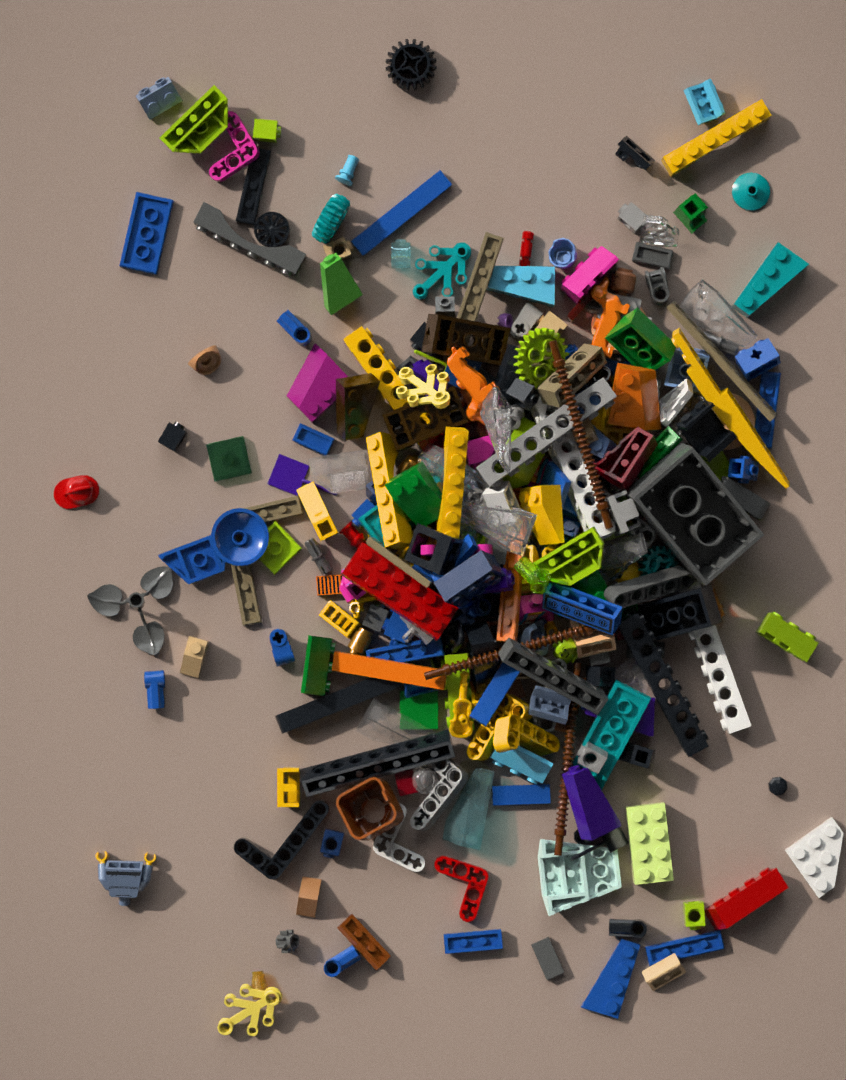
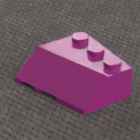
M315 343L292 384L287 397L313 424L336 402V379L348 376Z

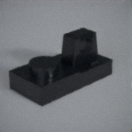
M628 136L618 143L620 147L615 155L623 162L631 156L635 165L644 170H647L655 162Z

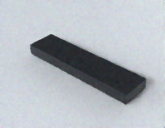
M259 148V157L248 165L236 222L253 226L256 222L271 156L270 150Z

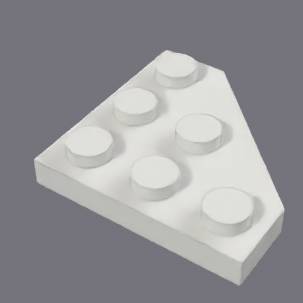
M832 817L785 849L787 855L818 898L835 887L844 833Z

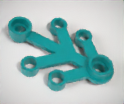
M463 242L457 243L453 248H439L437 245L429 248V254L432 257H438L439 255L451 256L447 261H425L423 258L416 260L415 267L420 271L424 269H438L423 284L414 286L413 296L416 299H425L428 295V289L443 275L444 287L442 288L443 297L452 296L451 273L452 266L456 262H458V274L455 277L456 283L459 285L466 283L465 261L471 256V248ZM433 248L438 249V253L436 255L431 253V250ZM459 249H464V250H465V254H464V255H460V254L458 253V250H459ZM423 261L425 265L420 268L417 266V263ZM458 276H464L465 280L463 282H459L457 279ZM422 288L424 293L419 295L417 289ZM450 289L451 294L445 295L444 290Z

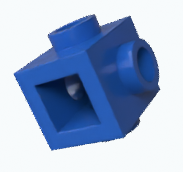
M740 456V459L730 458L729 478L738 479L737 483L749 484V481H757L759 472L758 461H753L750 456Z

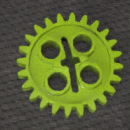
M535 328V331H529V335H523L525 341H519L521 347L515 348L519 353L514 356L515 359H518L514 366L519 368L515 373L521 374L520 380L535 386L537 389L557 370L553 366L554 358L549 345L550 341H557L561 358L566 361L565 357L569 353L565 352V349L568 345H562L565 339L559 338L560 333H555V330L548 328Z

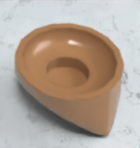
M213 345L196 354L188 362V365L199 374L208 375L218 369L221 364V356L217 346Z

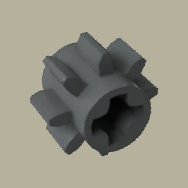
M294 930L280 931V934L276 937V946L282 949L281 953L295 952L300 943L298 935L294 934Z

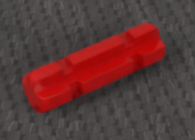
M523 231L522 233L524 241L521 242L520 257L522 258L519 260V266H530L531 261H529V258H531L533 245L531 240L533 241L534 233L531 231Z

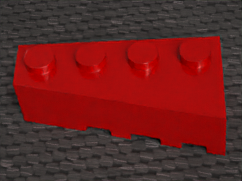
M769 867L759 872L760 876L755 879L754 877L748 879L742 887L733 889L728 893L729 895L716 900L711 906L704 909L714 929L729 928L788 889L789 887L778 869H770Z

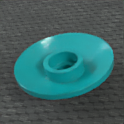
M745 173L734 182L732 196L735 203L742 209L749 211L758 210L767 203L770 197V186L767 180L760 174ZM750 187H753L755 189L754 194H751L748 189Z

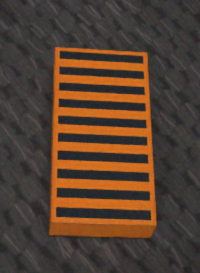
M342 575L316 576L318 596L342 594L340 591Z

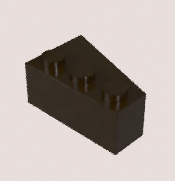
M372 373L336 379L337 433L345 441L363 438L380 384V381Z

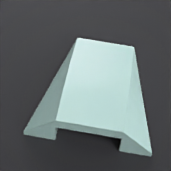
M540 839L538 866L541 893L548 916L622 888L618 849L610 853L608 848L599 847L571 861V857L593 846L563 842L562 856L554 855L556 841Z

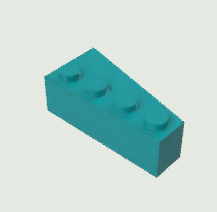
M777 242L734 302L732 308L746 318L749 317L805 269L809 263Z

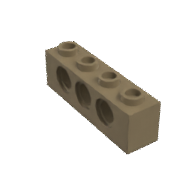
M584 343L565 361L566 365L564 367L567 368L566 373L569 374L567 378L570 379L569 384H572L570 388L574 390L572 394L574 395L607 363L602 347ZM554 372L537 389L543 404L560 408L567 401L564 400L565 395L562 394L564 390L560 389L562 384H559L560 378H557L559 374Z

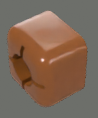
M371 777L343 792L336 799V806L350 835L357 840H372L399 825L404 819L403 810L389 783L384 779ZM364 792L369 799H379L384 804L389 802V804L384 806L385 814L380 820L382 825L378 822L371 823L366 818L356 820L364 816V806L368 802Z

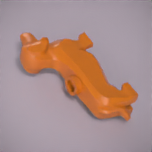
M605 276L600 284H595L592 287L590 293L591 298L600 303L603 308L601 318H596L593 326L596 332L591 345L602 347L605 357L610 359L614 347H607L609 342L605 337L621 320V314H627L630 305H623L616 295L607 292L609 279Z
M464 346L458 350L452 347V354L447 360V365L458 379L456 381L457 385L462 390L466 389L472 396V401L466 409V416L472 422L479 421L487 426L488 418L484 414L483 409L490 404L492 393H496L500 389L494 382L487 384L485 377L467 364L464 358L468 357L470 353Z

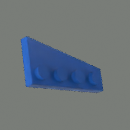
M621 938L585 1001H583L581 1008L618 1019L640 944Z

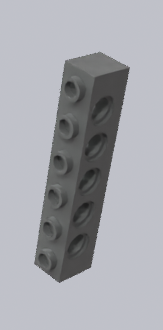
M511 638L507 639L498 652L502 662L597 715L608 701L604 690Z

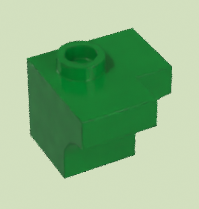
M695 193L680 204L673 213L693 234L706 223L707 219L703 212L708 207Z

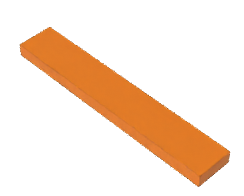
M340 651L334 652L332 671L444 690L446 685L445 675L429 680L425 679V672L438 668Z

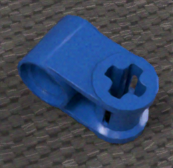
M274 629L270 633V643L276 666L295 662L285 631ZM276 632L284 636L281 638L280 643L277 640H273Z

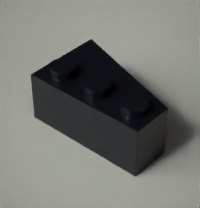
M486 621L464 625V631L468 637L467 649L470 651V659H473V656L477 658L479 654L481 656L484 653L489 654V651L494 653V650L498 649L497 638H493ZM494 660V663L489 661L488 665L483 663V666L479 664L477 668L473 666L471 675L477 693L485 692L498 671L497 665H500V660Z

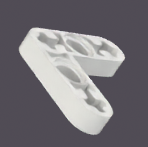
M399 803L404 812L405 819L407 813L406 807L402 803ZM403 821L395 826L396 830L393 834L382 833L385 837L392 838L391 842L386 841V850L378 851L379 847L376 844H381L383 838L380 835L376 837L373 844V850L376 854L414 872H419L424 868L425 860L420 854L394 843ZM401 849L404 851L405 856L402 860L394 858L395 850ZM408 853L412 854L410 858L413 860L420 858L421 867L417 866L414 868L413 863L408 861L407 865L404 864Z

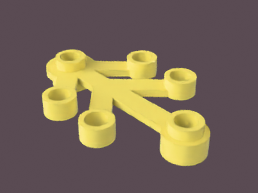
M429 364L425 368L428 375L427 382L425 383L417 378L409 367H404L399 371V378L402 384L412 383L417 387L416 389H407L406 386H400L396 389L398 398L404 399L408 397L407 400L411 407L433 404L436 408L443 409L449 405L450 394L446 392L450 378L447 372L438 374L437 366ZM436 375L439 382L438 391L434 389ZM420 395H429V397L419 398Z
M243 984L240 987V995L242 997L252 996L261 999L254 1002L238 999L234 994H227L224 999V1004L227 1007L236 1006L245 1009L231 1018H222L218 1023L217 1029L220 1034L229 1035L233 1031L235 1024L251 1015L247 1033L250 1036H256L259 1031L258 1019L260 1009L267 1005L262 1023L267 1027L272 1026L275 1019L273 1016L274 1007L282 1000L281 991L275 987H269L265 991L252 989L249 984ZM243 989H248L249 992L245 993ZM269 994H274L276 997H270ZM231 998L233 1002H228L227 999ZM270 1018L272 1021L267 1022L265 1019Z

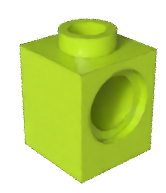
M254 119L253 140L277 143V138H281V126H278V121Z
M683 902L684 925L689 927V930H700L701 926H706L704 902ZM692 911L699 912V918L696 921H691L689 918Z

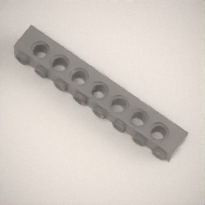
M604 377L574 397V400H577L575 404L584 410V415L580 421H585L586 419L591 421L599 415L598 411L603 407L608 409L615 404L614 399H616L617 395ZM597 396L600 399V404L592 405L589 398ZM564 404L476 467L475 470L488 488L492 486L494 488L498 487L504 482V477L507 475L512 477L520 471L518 467L524 463L526 466L536 460L535 455L540 452L543 455L552 448L550 446L555 441L560 443L568 437L566 433L575 429V427H572L573 421H570L572 417L569 416L568 405ZM559 419H566L568 426L566 428L559 427ZM550 430L553 437L550 439L543 438L542 431ZM534 441L537 448L532 451L528 450L526 443ZM518 452L521 459L518 462L512 461L510 459L511 453ZM497 463H501L505 466V471L497 473L494 470V466Z

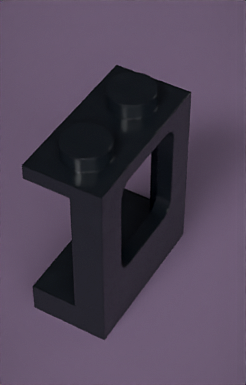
M417 523L405 560L444 576L454 569L464 540L439 532L430 526ZM428 537L437 540L430 561L421 558V545H426Z

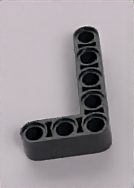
M317 800L273 857L252 841L243 837L235 842L234 851L267 878L277 879L329 812V805L324 800ZM323 804L326 808L325 813L318 814L315 811V806ZM311 819L314 822V827L306 829L303 825L304 820ZM295 834L302 837V843L299 845H295L292 842V836ZM241 841L246 842L248 845V850L245 852H241L238 849V843ZM282 850L290 852L288 860H283L280 857ZM256 853L263 856V862L260 864L253 861V855ZM269 866H277L279 869L278 874L271 875L268 872Z

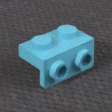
M711 79L683 90L698 125L716 120L725 114L723 104Z

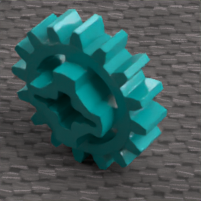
M652 546V549L648 548L646 550L647 554L642 555L643 561H638L642 565L638 571H642L643 574L641 576L674 567L679 563L674 561L675 556L671 554V551L666 546Z

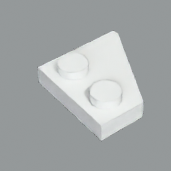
M687 378L659 400L661 423L665 427L672 422L693 395L692 382Z

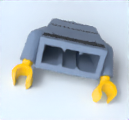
M106 851L105 858L100 859V853H96V859L100 861V864H98V879L105 890L109 891L111 897H119V905H130V898H136L138 892L146 888L151 880L153 870L151 865L156 859L155 854L154 859L148 861L146 853L144 856L146 865H144V861L108 860L109 854Z

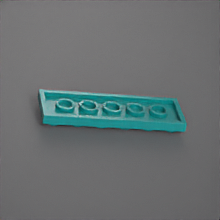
M618 680L615 681L607 696L608 701L597 715L582 743L585 746L587 742H590L608 752V758L600 772L597 774L590 770L601 790L651 700L650 696ZM590 753L586 757L589 760H594L596 755ZM576 754L572 762L573 766L579 765L581 768H586L578 763L579 756Z

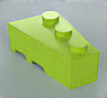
M776 612L767 613L755 632L804 663H807L818 645V642L815 641V636L808 632L804 634L799 630V626L792 622L787 623Z

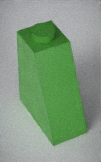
M335 253L326 256L324 261L320 263L324 307L330 315H333L363 294L339 255Z

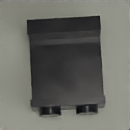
M703 400L698 402L690 413L682 416L681 421L676 425L704 461L710 462L737 436L733 431L725 429L712 410L715 405L712 402Z

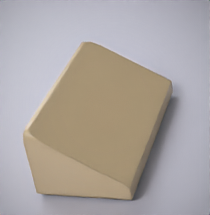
M675 953L642 971L647 984L653 991L686 973Z

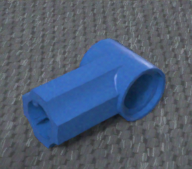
M289 310L278 318L277 323L297 344L306 346L311 342L312 336L308 328ZM300 332L307 333L305 340L297 338Z
M164 670L145 671L144 682L147 689L148 709L165 708Z
M351 945L328 959L324 964V972L329 977H335L362 958L356 948ZM331 962L336 963L338 970L330 972L327 965Z

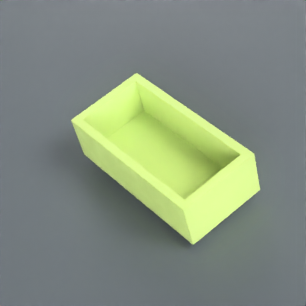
M665 803L625 806L634 884L674 881Z

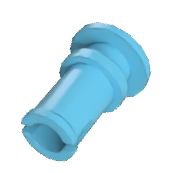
M348 155L343 169L339 171L340 175H336L335 179L344 185L352 186L353 182L350 179L354 177L353 173L360 161L359 158Z

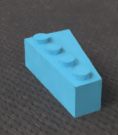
M494 266L487 290L554 308L555 267Z

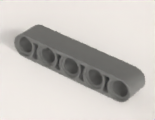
M674 566L612 584L605 589L604 597L607 601L625 608L689 589L694 584L695 578L683 566Z

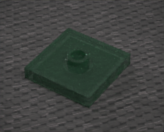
M244 436L206 444L214 482L252 474Z

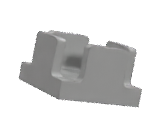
M626 490L605 499L609 504L607 509L610 518L615 524V537L641 526L639 522L627 527L626 522L638 517L639 513L632 498L620 503L617 502V498L628 494Z

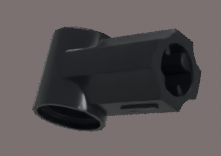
M609 919V936L642 938L647 932L646 924L641 919ZM635 924L643 925L644 929L641 933H635L632 930Z

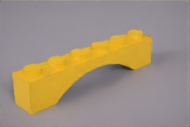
M761 99L665 155L661 161L672 177L723 144L766 122L772 115Z
M446 427L444 481L437 531L459 538L469 431L461 427Z
M379 432L366 437L384 546L385 548L400 550L410 546L413 535L411 525L407 521L402 509L395 503L385 487V484L394 477V465L398 452L390 434Z

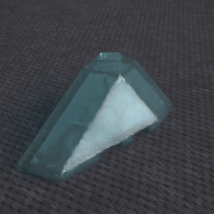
M477 767L474 769L446 819L442 839L462 847L480 850L495 771Z

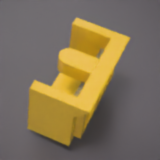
M300 767L277 768V807H299Z

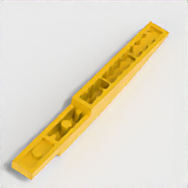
M680 327L673 331V338L671 340L677 349L680 347L684 353L682 354L684 361L687 364H691L687 367L686 372L706 401L712 402L715 405L712 409L729 430L734 432L737 439L779 483L788 488L790 481L729 388L720 390Z

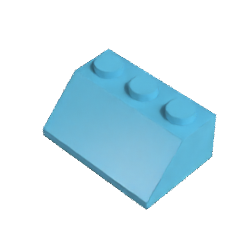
M520 746L517 749L498 753L494 749L490 758L494 759L493 764L502 768L506 765L511 768L510 772L518 776L522 773L528 776V781L536 785L538 782L543 784L554 764Z

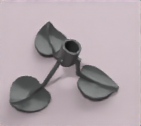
M167 566L157 567L146 572L142 576L140 585L147 592L141 594L134 592L124 601H121V590L111 584L103 585L87 595L91 606L103 616L111 617L117 615L120 611V605L129 603L132 609L138 610L144 626H139L134 630L133 642L138 649L153 656L157 655L163 646L164 630L156 621L147 624L142 608L145 605V596L151 594L155 599H162L171 593L173 588L172 569Z

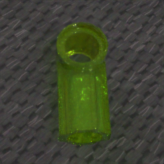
M523 556L514 565V569L530 583L529 588L533 593H545L551 579L550 573L545 569H539L528 557Z

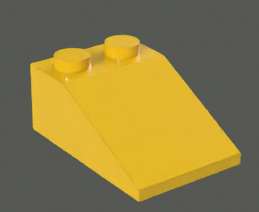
M540 485L520 488L519 500L521 508L539 544L565 543L561 485Z

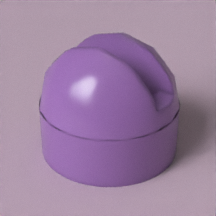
M507 313L500 314L497 317L499 319V322H497L498 326L511 328L513 323L512 315Z

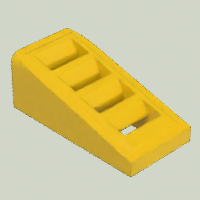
M331 600L319 614L320 617L350 640L355 630L357 631L362 626L360 622ZM334 607L336 610L333 612L330 618H328L327 615ZM339 613H341V616L338 618V620L334 622L333 620L336 618V616ZM345 618H347L348 620L344 623L342 627H340L339 625L343 622ZM351 623H354V624L350 627V629L346 632V629L350 626V624H351Z

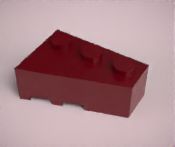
M639 427L635 428L619 442L618 446L612 451H608L599 462L594 463L597 465L595 467L598 470L597 475L628 491L658 445L654 435Z

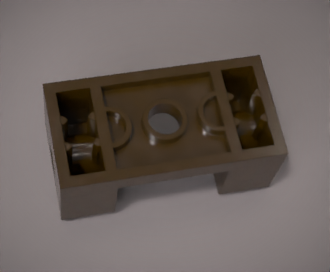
M428 314L422 352L451 356L452 347L458 350L464 346L470 353L464 359L500 366L506 352L510 328L439 314ZM468 335H472L474 338V342L470 346L465 341Z
M455 386L446 389V392L450 394V403L443 409H438L433 404H423L416 407H411L408 404L382 415L397 452L445 432L446 427H462L469 424ZM423 413H428L431 416V421L428 424H423L420 421V416Z

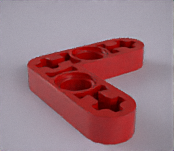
M442 855L437 857L434 866L438 872L468 882L459 915L465 922L473 921L477 915L488 881L487 871L482 867ZM445 859L449 865H452V861L456 862L453 866V873H449L450 868L444 867L441 870L440 865L437 864L438 861L442 862ZM458 865H464L467 868L465 875L459 876L456 873ZM470 867L474 868L472 871L478 874L479 871H482L485 879H481L479 882L476 881L477 877L472 875L471 879H468ZM472 889H476L479 892V897L476 900H471L468 897V893ZM466 900L477 904L476 907L472 905L471 912L473 916L465 918V914L462 913L463 910H467L469 905L465 904Z

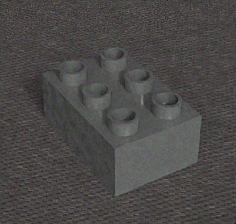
M683 443L677 445L632 484L627 491L628 494L625 495L627 499H633L637 511L683 567L694 576L696 581L705 586L764 536L763 532L696 450Z

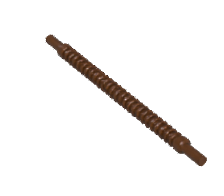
M553 340L549 342L554 358L553 366L557 368L555 372L559 374L557 378H560L559 384H562L560 389L564 390L562 394L565 395L564 400L567 401L565 405L569 407L567 410L570 411L569 416L572 417L570 421H573L572 427H575L573 431L577 433L575 437H578L577 443H580L578 448H581L582 451L580 453H583L582 459H585L583 464L587 466L585 467L588 470L586 474L590 476L588 480H591L590 485L593 486L591 490L595 492L593 496H596L597 510L601 512L605 529L613 527L607 509L609 504L605 501L606 496H603L605 491L601 490L603 486H600L601 480H598L600 475H597L598 470L595 469L597 465L593 463L595 459H592L593 454L590 453L592 449L588 447L590 443H587L588 438L585 437L587 433L584 432L585 427H582L584 422L580 421L582 416H579L580 411L577 410L579 406L575 404L577 400H574L575 395L572 394L574 390L570 388L572 384H569L570 379L567 378L569 374L566 373L567 368L564 367L566 365L565 360L561 358L557 341Z
M579 625V628L575 626L573 630L571 628L568 629L569 631L564 629L562 633L558 631V634L553 633L552 636L548 634L547 637L542 636L541 639L537 637V640L531 639V642L527 640L525 644L523 642L521 644L529 649L536 650L537 647L542 649V646L547 647L548 644L552 646V643L558 644V641L563 643V640L568 641L569 638L573 640L575 636L579 638V635L593 634V631L597 629L586 625ZM494 650V653L489 651V654L484 653L483 656L479 654L477 658L473 656V659L468 657L467 661L462 659V662L457 661L456 664L452 662V665L444 664L442 668L425 672V679L429 680L442 675L447 677L452 675L453 672L455 674L457 671L462 672V669L467 671L469 667L470 669L473 666L477 668L479 664L483 666V663L488 665L489 661L494 663V660L499 661L500 659L499 651Z
M574 662L573 673L580 677L582 663ZM572 700L569 707L568 724L565 725L568 728L565 730L567 735L564 736L566 738V741H564L566 746H563L565 749L563 752L565 756L562 757L564 760L562 765L564 767L561 768L563 773L568 772V769L573 766L571 761L574 760L572 755L575 754L573 753L575 749L573 744H576L574 742L576 738L574 733H577L575 731L577 727L575 723L578 722L576 717L579 715L576 712L579 711L577 708L579 704ZM563 776L560 779L562 784L559 785L561 787V790H559L561 795L558 796L560 801L557 802L559 804V807H557L559 812L556 813L558 815V818H556L558 823L555 824L557 828L554 830V835H556L554 855L562 856L563 840L567 832L565 830V827H567L565 821H568L566 819V816H568L566 811L569 810L567 808L569 797Z

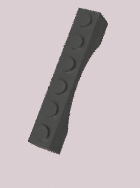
M203 202L193 221L198 231L204 234L207 231L214 234V239L222 243L225 240L231 243L230 247L238 251L241 249L247 251V255L257 260L259 257L265 260L264 264L271 268L277 266L282 269L281 273L289 277L292 275L297 276L307 257L306 253L290 245L265 247L248 242L231 229L224 219L221 210Z

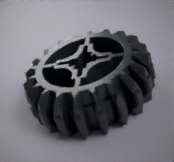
M405 39L406 45L399 41V49L396 46H392V50L395 53L388 52V56L392 59H386V64L390 65L386 67V71H392L388 74V78L395 77L392 83L396 84L399 81L400 89L405 84L406 90L409 91L410 85H413L415 91L417 90V84L424 88L423 81L428 84L430 83V79L427 76L434 78L435 74L431 71H435L437 66L431 64L436 63L437 60L436 58H431L434 52H428L430 49L429 45L422 48L423 41L416 45V39L412 40V44H409V40ZM407 51H416L422 54V56L413 57ZM402 54L404 63L396 69V60ZM408 60L411 63H416L414 64V69L408 66ZM426 61L427 68L420 76L418 67L422 62ZM410 73L415 79H407L400 74Z

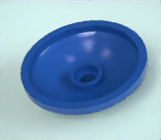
M244 508L231 509L223 513L216 520L211 531V543L215 553L224 562L234 566H245L257 561L266 551L269 542V533L264 520L255 512ZM236 535H241L242 541H236Z

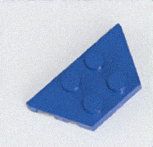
M211 535L158 555L188 585L225 571V562L218 557L212 547Z

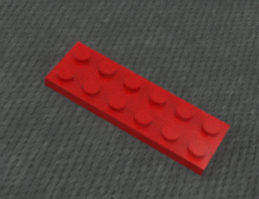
M364 542L361 543L341 573L343 577L436 641L440 638L458 610L457 606L446 603L441 595L420 584Z

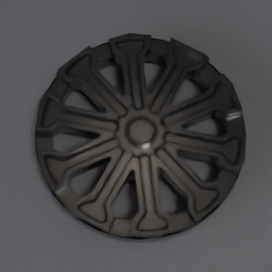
M264 213L257 218L254 224L255 237L265 247H279L289 237V223L280 213ZM273 215L277 216L274 222L272 220ZM268 216L269 223L264 219V217ZM283 219V222L277 225L279 220ZM262 221L265 226L259 225V222ZM283 226H286V227H287L286 230L279 229V228H281V227H283ZM258 229L264 230L263 232L257 233ZM279 233L285 234V237L282 238ZM266 235L264 240L260 239V237ZM275 237L280 240L279 243L275 242ZM269 238H271V244H267Z

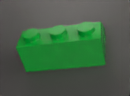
M638 308L626 314L605 337L633 366L658 369L671 361L676 350L672 340Z
M308 635L301 693L325 696V692H329L331 681H327L328 673H332L333 662L330 661V655L334 654L336 643L332 642L333 638Z

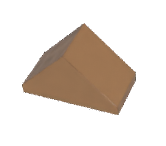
M302 876L296 915L315 918L322 879Z

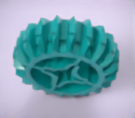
M336 193L332 195L323 208L312 231V237L318 242L327 244L336 234L350 207V201L346 197Z

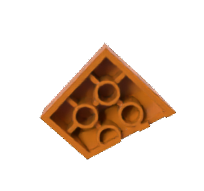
M617 363L612 390L617 397L614 399L615 404L607 409L605 416L607 423L634 429L639 427L645 431L662 429L656 371L654 369Z

